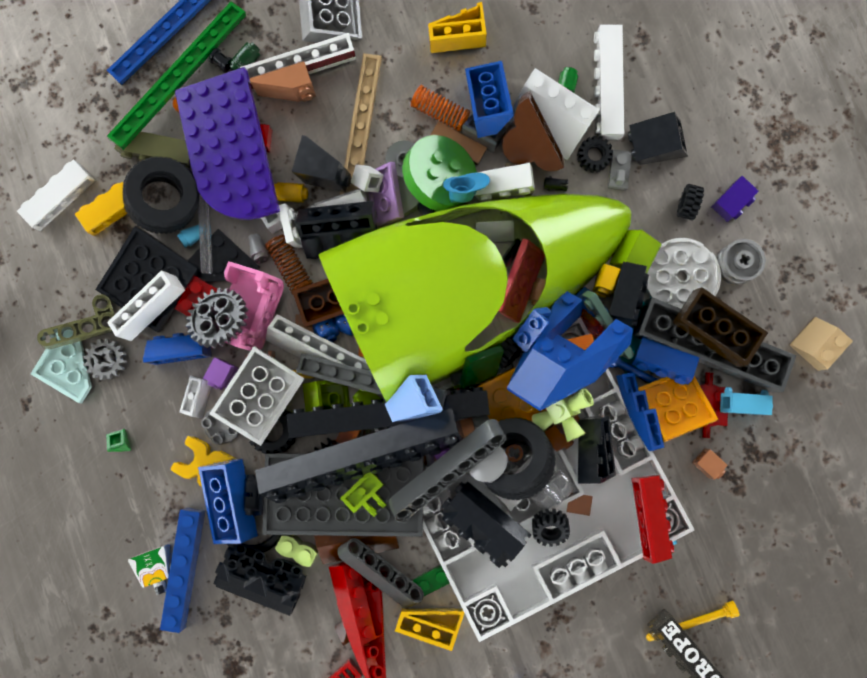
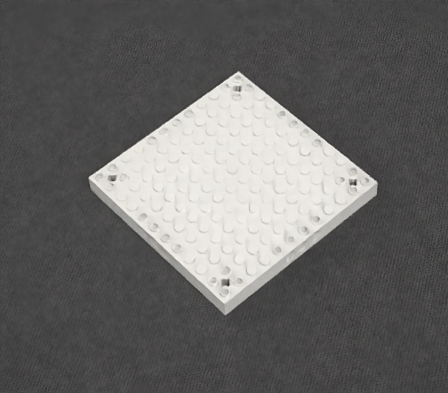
M580 317L561 336L565 339H571L587 335L589 332ZM523 353L506 368L501 369L499 366L497 375L517 366ZM609 369L594 383L585 387L590 392L594 405L580 409L581 413L578 416L580 419L591 416H609L616 476L601 484H578V438L573 440L574 444L566 450L563 448L558 452L554 450L556 458L555 470L546 487L541 492L539 491L538 494H534L533 497L522 500L511 511L483 482L475 480L469 471L423 507V529L479 642L643 558L631 478L660 475V479H663L665 489L662 491L663 499L667 501L668 511L665 513L671 525V532L668 533L669 539L672 542L695 531L653 451L647 449L637 433L627 412L621 392ZM452 382L439 388L447 391L446 395H451L452 390H457L454 389ZM480 382V383H478V384H475V385L470 386V389H471V388H474L475 386H477V385H479V384H481V383H483V382ZM487 415L472 417L476 428L489 420ZM391 427L374 428V430L378 432ZM517 443L523 450V457L532 451L529 445ZM513 448L509 449L511 452L508 453L509 457H519L517 454L520 453L518 448L515 450ZM522 458L517 462L508 460L503 474L509 475L508 472L515 465L520 467L525 461ZM461 481L463 483L469 481L531 534L530 538L527 536L524 538L527 543L512 562L510 560L506 561L508 563L506 567L502 565L498 568L490 561V555L487 552L483 555L474 547V540L471 538L468 541L465 540L458 533L459 528L455 525L450 527L442 520L444 516L442 511L444 509L441 506L448 497L452 499L457 494L454 490ZM582 495L593 496L590 516L566 512L567 504ZM548 508L549 511H552L553 508L556 509V512L561 510L563 514L567 515L570 535L568 540L565 539V543L560 542L559 546H556L554 543L553 547H549L548 543L546 546H543L542 542L540 544L537 543V539L533 538L532 519L535 514L539 515V511L545 512V509ZM549 526V527H546V528H547V529H554V528H556V527H555V526ZM485 607H487L488 609H493L492 611H490V616H488L487 614H482L484 612Z

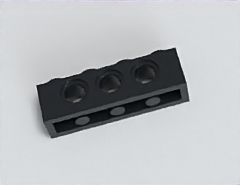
M374 201L299 209L295 224L300 238L373 231L376 230L378 216Z

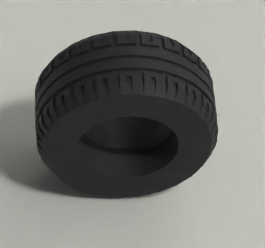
M150 157L138 162L127 173L123 184L124 208L130 219L142 229L157 234L176 232L188 225L196 213L200 193L198 192L192 172L184 164L182 165L181 162L168 157ZM153 182H166L178 190L180 201L171 209L158 210L152 208L143 200V189Z
M518 417L502 419L499 421V424L506 435V441L501 447L505 449L517 443L529 445L533 451L532 459L526 469L520 473L513 475L502 474L492 483H483L499 497L508 500H524L525 498L533 497L539 491L541 492L549 483V480H551L555 470L554 466L556 465L554 449L545 432L538 425L532 423V421Z

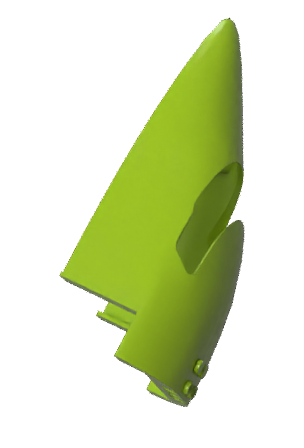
M554 194L492 200L441 210L379 228L318 254L360 350L387 403L409 375H427L431 386L449 378L451 374L463 369L466 357L501 345V342L505 341L508 337L510 338L513 334L515 335L534 309L543 307L550 309L554 302L567 291L576 295L594 278L600 268H602V265L606 264L614 255L630 227L632 213L630 208L619 200L599 195ZM489 209L509 212L513 218L522 219L533 230L541 244L547 266L545 287L537 303L515 328L499 334L479 349L465 351V346L492 322L502 306L508 278L501 254L486 235L467 225L447 223V221Z

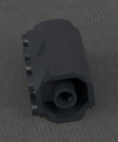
M461 481L454 490L457 494L452 499L448 497L441 506L444 509L442 511L444 515L442 520L450 527L455 525L459 528L458 533L465 540L468 541L469 538L474 540V547L483 555L487 552L490 555V561L498 568L502 565L506 567L508 565L506 561L510 560L512 562L527 543L524 538L526 536L530 538L531 534L469 481L466 483Z
M239 544L233 548L228 547L224 555V562H219L215 573L217 575L213 584L217 588L290 616L295 609L301 595V589H303L307 575L302 574V568L298 564L285 559L277 558L269 561L265 559L266 556L260 549L247 544Z

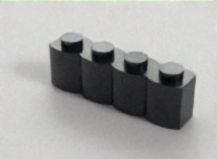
M372 231L300 239L306 258L318 259V254Z

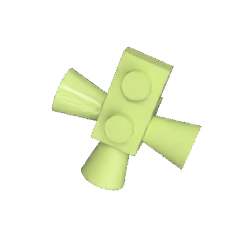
M583 388L573 396L570 395L547 407L546 411L533 414L532 421L543 431L553 423L554 425L562 423L566 440L570 442L586 434L573 417L581 413L580 409L593 406V398L590 392Z

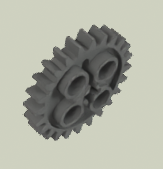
M218 288L217 292L211 289L210 295L204 292V298L198 297V304L192 303L194 309L188 310L191 316L186 317V320L189 321L186 324V327L189 329L187 333L200 346L204 345L206 348L212 346L215 349L217 344L223 347L224 341L230 344L231 337L237 339L236 333L243 332L240 327L246 326L243 320L248 318L245 314L248 311L245 306L246 302L234 290L230 291L228 288H225L224 291Z

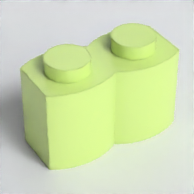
M282 535L275 548L282 556L293 558L298 564L310 567L318 555L316 545L310 542H302L297 535Z

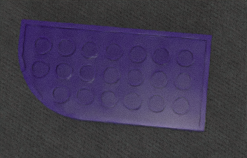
M242 67L175 90L192 173L198 192L205 202L219 213L240 220L258 219L280 212L247 69Z

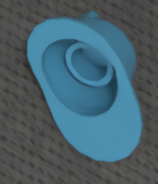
M469 173L446 179L443 182V187L449 191V199L452 203H465L471 201L478 190L485 188L489 184L490 178L484 173Z

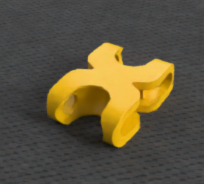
M187 436L185 445L193 450L194 459L189 465L182 462H174L171 466V471L185 479L197 476V483L202 487L198 467L236 460V458L222 450L211 453L209 443L194 436Z

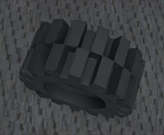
M593 136L592 138L588 137L586 141L582 142L577 152V160L580 162L581 168L584 166L585 171L590 170V173H594V171L598 173L609 165L613 157V150H611V143L607 144V139L604 141L601 136L599 138ZM591 148H597L601 151L602 158L598 161H593L589 158L588 151Z
M689 183L686 185L679 200L677 217L692 221L696 218L703 201L704 187Z
M514 334L501 342L500 346L504 349L499 365L501 369L509 366L511 362H514L524 352L513 340Z
M549 508L545 509V512L539 511V515L535 514L532 519L533 538L537 539L539 544L542 542L543 546H546L548 543L549 547H553L554 543L556 546H559L560 542L565 543V539L568 540L570 535L567 515L563 514L561 510L556 512V509L553 508L552 511H549ZM555 526L556 528L547 529L546 527Z

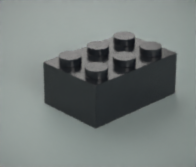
M623 261L609 312L613 321L617 319L631 328H637L639 313L643 306L644 293H646L649 274L646 273L647 266Z

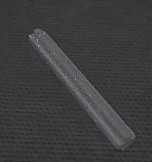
M199 195L201 273L211 274L213 268L210 205Z

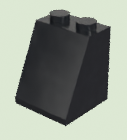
M675 112L629 125L628 138L630 143L633 142L634 149L631 150L632 157L640 165L688 157L681 120Z
M302 135L292 172L305 184L346 192L347 187L351 184V174L338 160L307 136Z

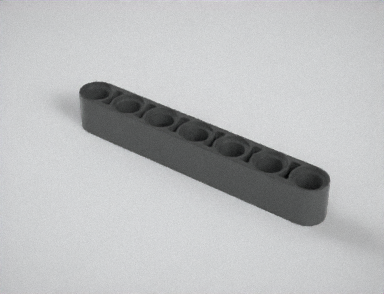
M496 419L485 421L394 494L388 502L395 520L401 522L409 519L506 441V435Z

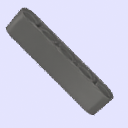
M352 538L339 546L338 556L342 561L401 606L409 608L423 600V590L416 583L360 540Z

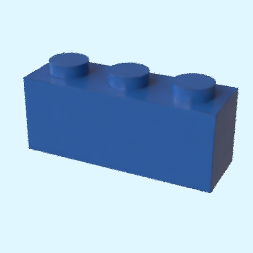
M642 338L638 344L632 365L643 371L654 372L659 377L673 379L678 384L688 385L694 378L700 357Z

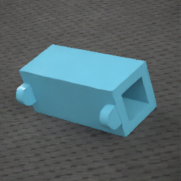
M726 387L724 393H721V413L772 415L773 396L769 395L768 390H762L761 395L732 393V388Z

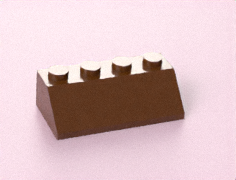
M328 279L292 291L305 328L344 314Z
M314 535L316 547L323 565L342 561L338 556V548L352 538L360 540L375 553L399 549L397 536Z

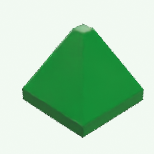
M125 429L106 434L108 452L131 450Z

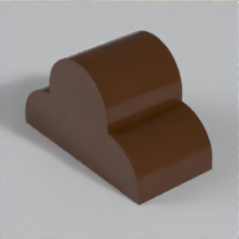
M528 91L519 99L514 115L515 121L506 129L502 145L504 155L510 162L517 165L535 162L539 168L545 171H558L564 168V157L531 91Z

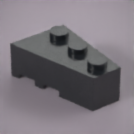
M591 416L579 419L578 424L586 434L578 437V484H601L616 476L609 416Z

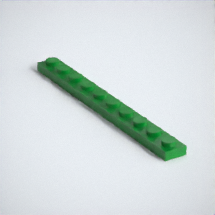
M230 1L107 135L108 139L124 150L173 97L175 90L183 86L210 56L211 52L245 18L246 12Z

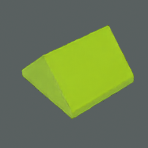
M627 230L610 264L622 268L623 261L647 266L646 273H648L662 244L643 230Z

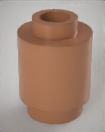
M537 278L536 282L533 283L528 299L532 302L531 305L534 306L539 300L545 287L546 279Z

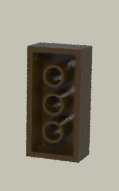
M703 287L692 291L672 322L737 367L748 366L768 334L763 328Z

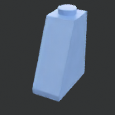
M409 375L385 404L392 422L411 421L440 413L443 410L427 375Z

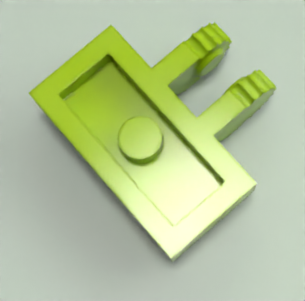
M371 472L359 479L340 498L353 513H356L364 506L373 517L377 515V512L367 502L371 497L376 500L379 506L384 508L387 505L376 493L384 484Z

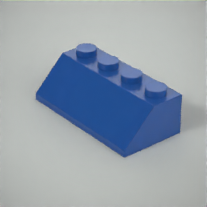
M502 61L465 68L478 138L497 134L514 116Z
M243 459L228 460L198 467L213 544H241L257 537L255 518L253 515H245L244 497H250V493H245L246 474Z

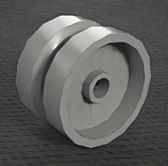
M748 239L732 242L721 249L716 256L721 269V279L733 285L744 284L759 276L766 262L764 251L760 245Z

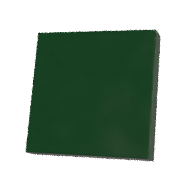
M500 345L466 357L459 383L462 389L496 377L504 352Z

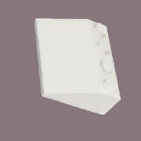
M535 68L512 106L513 113L515 115L519 99L525 93L531 91L563 157L568 160L600 110ZM514 116L509 120V123L515 121Z
M254 346L209 414L261 446L305 378Z

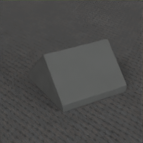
M472 114L463 124L461 134L487 147V150L494 154L507 128L504 126L495 135L478 138Z

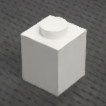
M356 165L351 183L363 191L378 193L384 174L371 166Z

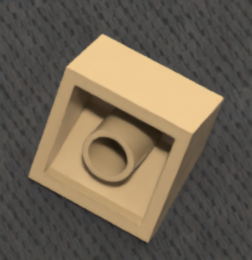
M814 317L789 345L816 370L820 371L829 369L853 340L838 327Z

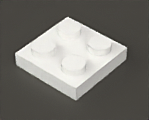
M285 203L279 205L286 243L296 249L303 248L295 224L298 212Z

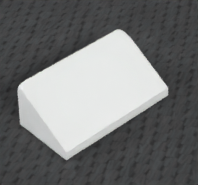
M514 220L476 222L475 224L476 231L486 235L493 243L514 242Z
M190 376L179 413L203 418L212 388L207 385V380Z

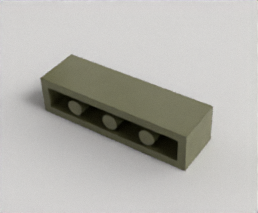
M140 132L124 150L115 144L114 149L123 158L132 159V157H136L141 161L150 157H168L192 169L185 140Z

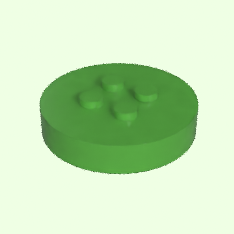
M429 135L419 139L406 153L402 166L404 181L411 194L421 204L436 211L464 204L460 202L452 203L450 201L449 191L443 187V182L446 179L477 172L468 152L454 140L440 135Z

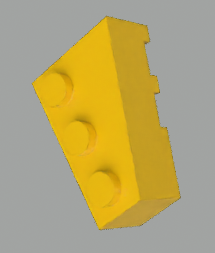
M482 2L477 3V6L468 10L466 8L462 9L456 15H448L429 23L428 32L431 53L486 47L487 33Z
M402 608L395 632L452 651L464 611L462 608Z

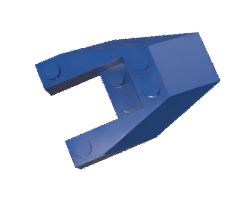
M567 291L550 308L553 313L547 319L550 322L547 328L528 352H523L507 386V390L541 411L594 383L629 347L633 328L615 319L586 350H583L561 336L582 315L583 300Z

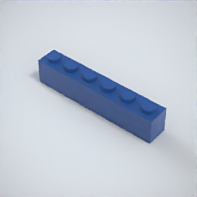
M194 508L180 510L160 630L180 633L186 628L206 510Z

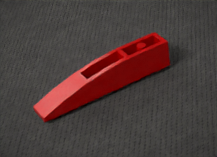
M344 561L329 567L337 605L360 669L365 678H386L382 590Z

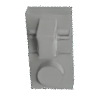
M613 150L608 188L627 190L632 152Z

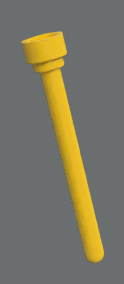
M734 601L725 603L722 609L675 625L680 631L725 616L731 619L738 617L739 611ZM671 626L667 627L666 632L668 634L671 633L670 631H667ZM662 629L646 635L648 641L666 637Z

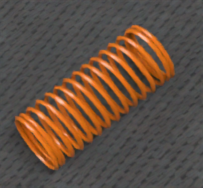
M420 85L413 95L411 107L417 108L421 112L424 111V114L428 113V116L435 117V120L439 119V122L442 121L443 124L450 125V128L454 126V130L457 129V131L461 132L462 126L469 118L471 111L465 109L459 124L455 128L464 107L459 111L460 105H458L454 112L456 103L452 106L453 101H451L448 105L449 99L445 101V97H443L441 100L442 95H439L437 98L438 93L434 95V91H432L430 94V89L426 92L427 87L424 88L423 85ZM448 112H449V115H448L446 121L444 122V119H445L446 115H447ZM454 112L451 121L448 123L449 118L451 117L452 113ZM457 115V118H456L454 124L452 125V122H453L455 116Z

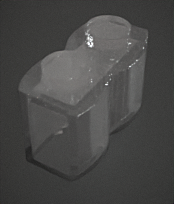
M560 469L553 471L554 474L551 480H549V483L541 492L539 491L538 494L530 497L543 512L548 508L549 511H552V508L556 509L577 487Z

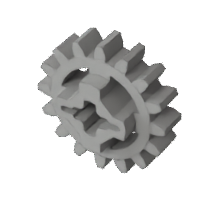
M107 338L104 341L97 339V344L91 342L92 348H86L85 351L88 352V355L83 356L84 359H87L83 366L89 367L86 372L93 373L92 377H99L100 380H105L106 377L112 380L113 375L120 376L118 371L125 370L122 363H127V360L123 359L127 353L121 352L124 347L121 345L117 346V341L113 340L111 342V339ZM100 356H105L110 363H105V360Z

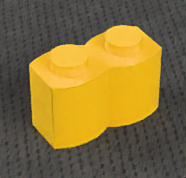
M603 264L598 272L592 291L599 298L606 299V297H610L614 293L621 269Z

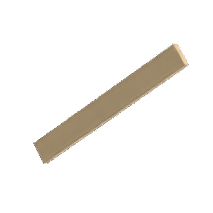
M363 53L344 168L351 174V179L355 166L365 164L382 56ZM351 183L350 186L347 187L346 192L340 191V194H344L359 188Z

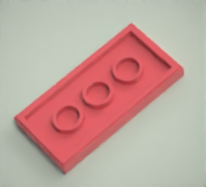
M524 238L521 241L508 276L504 302L498 310L499 313L516 323L521 321L533 283L537 279L545 258L544 252L529 239Z

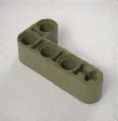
M103 294L97 295L92 301L95 312L94 316L41 330L37 335L39 344L44 349H54L113 332L110 326L105 327L102 325L105 319H111L115 315L110 299ZM105 301L107 306L100 309L97 307V303ZM86 324L93 325V330L91 332H84L83 327ZM69 329L73 331V335L70 338L63 337L64 331ZM57 332H58V336H59L60 339H61V340H59V341H58V339L56 338L57 335L55 334V333H57ZM48 335L51 337L50 343L44 341Z

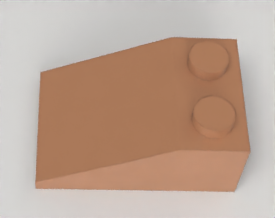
M304 61L249 78L257 95L261 97L306 102L316 96Z

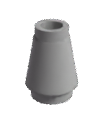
M250 235L248 239L251 259L255 263L267 261L269 259V251L266 249L260 235Z

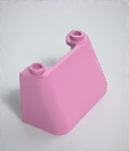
M228 261L224 277L226 281L231 283L229 290H234L246 302L245 306L248 309L245 313L248 318L243 320L246 326L240 327L243 332L236 333L237 339L230 338V345L249 351L256 346L261 350L266 341L267 328L273 321L284 283L281 279L265 272Z

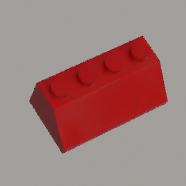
M660 475L631 478L643 559L652 564L672 559L674 545L672 540L669 539L668 532H671L670 521L666 520L665 512L668 511V506L662 494V491L665 489L663 479H660Z

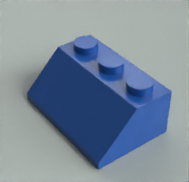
M184 333L172 334L171 338L155 336L153 340H149L146 343L143 363L159 365L212 357L211 346L209 348H206L204 345L200 346L191 338V335L184 336Z

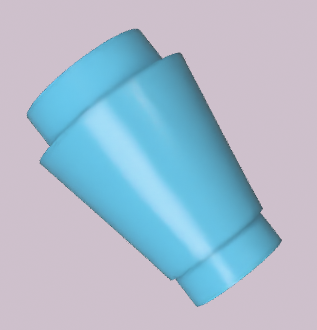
M200 223L199 225L181 230L177 237L186 248L195 244L207 231Z

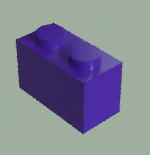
M741 176L719 197L711 208L726 222L732 218L736 220L743 213L741 209L745 205L749 207L756 200L754 196L759 190L745 177Z

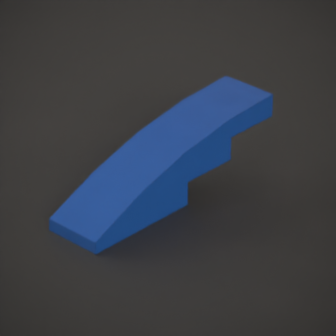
M635 372L617 375L616 378L627 412L649 451L665 448L656 408L649 409L645 390H638Z

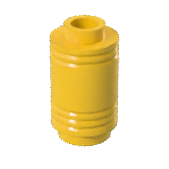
M277 182V184H274L278 201L304 203V200L308 199V188H305V184Z

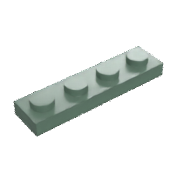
M587 290L582 294L585 300L584 305L595 315L594 321L597 325L605 330L613 322V319L597 294ZM629 346L619 357L631 359L635 354Z

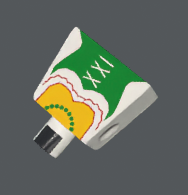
M170 544L128 559L143 588L153 584L156 595L166 592L167 585L165 580L169 578L172 560Z

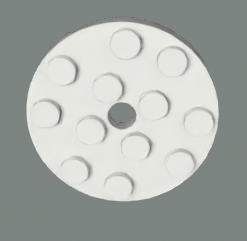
M675 238L662 243L647 273L649 274L647 287L649 297L682 308L695 289L703 287L716 296L721 284V269L717 258L713 252L711 253L703 246L704 244L693 239ZM679 271L685 272L687 276L683 282L677 277Z

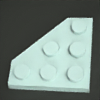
M70 329L63 332V337L70 338L73 335V331ZM58 332L55 333L57 335L56 338L58 339V341L61 340L58 336ZM82 341L54 349H45L31 372V375L78 403L84 401L92 388L90 375L86 372L88 367L83 366L86 359L83 358L85 353Z

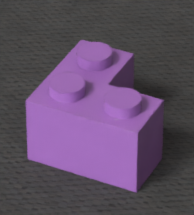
M214 357L203 379L208 381L207 385L223 390V388H227L239 367Z

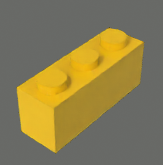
M123 182L114 184L108 192L98 195L93 202L83 205L75 213V216L87 233L95 236L128 214L123 203Z

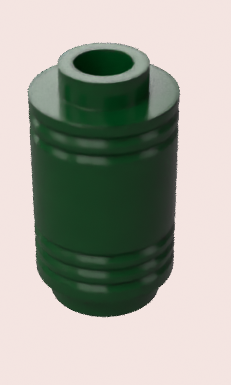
M246 42L230 60L228 66L232 70H236L242 66L255 63L261 56L259 47L253 42L250 44Z

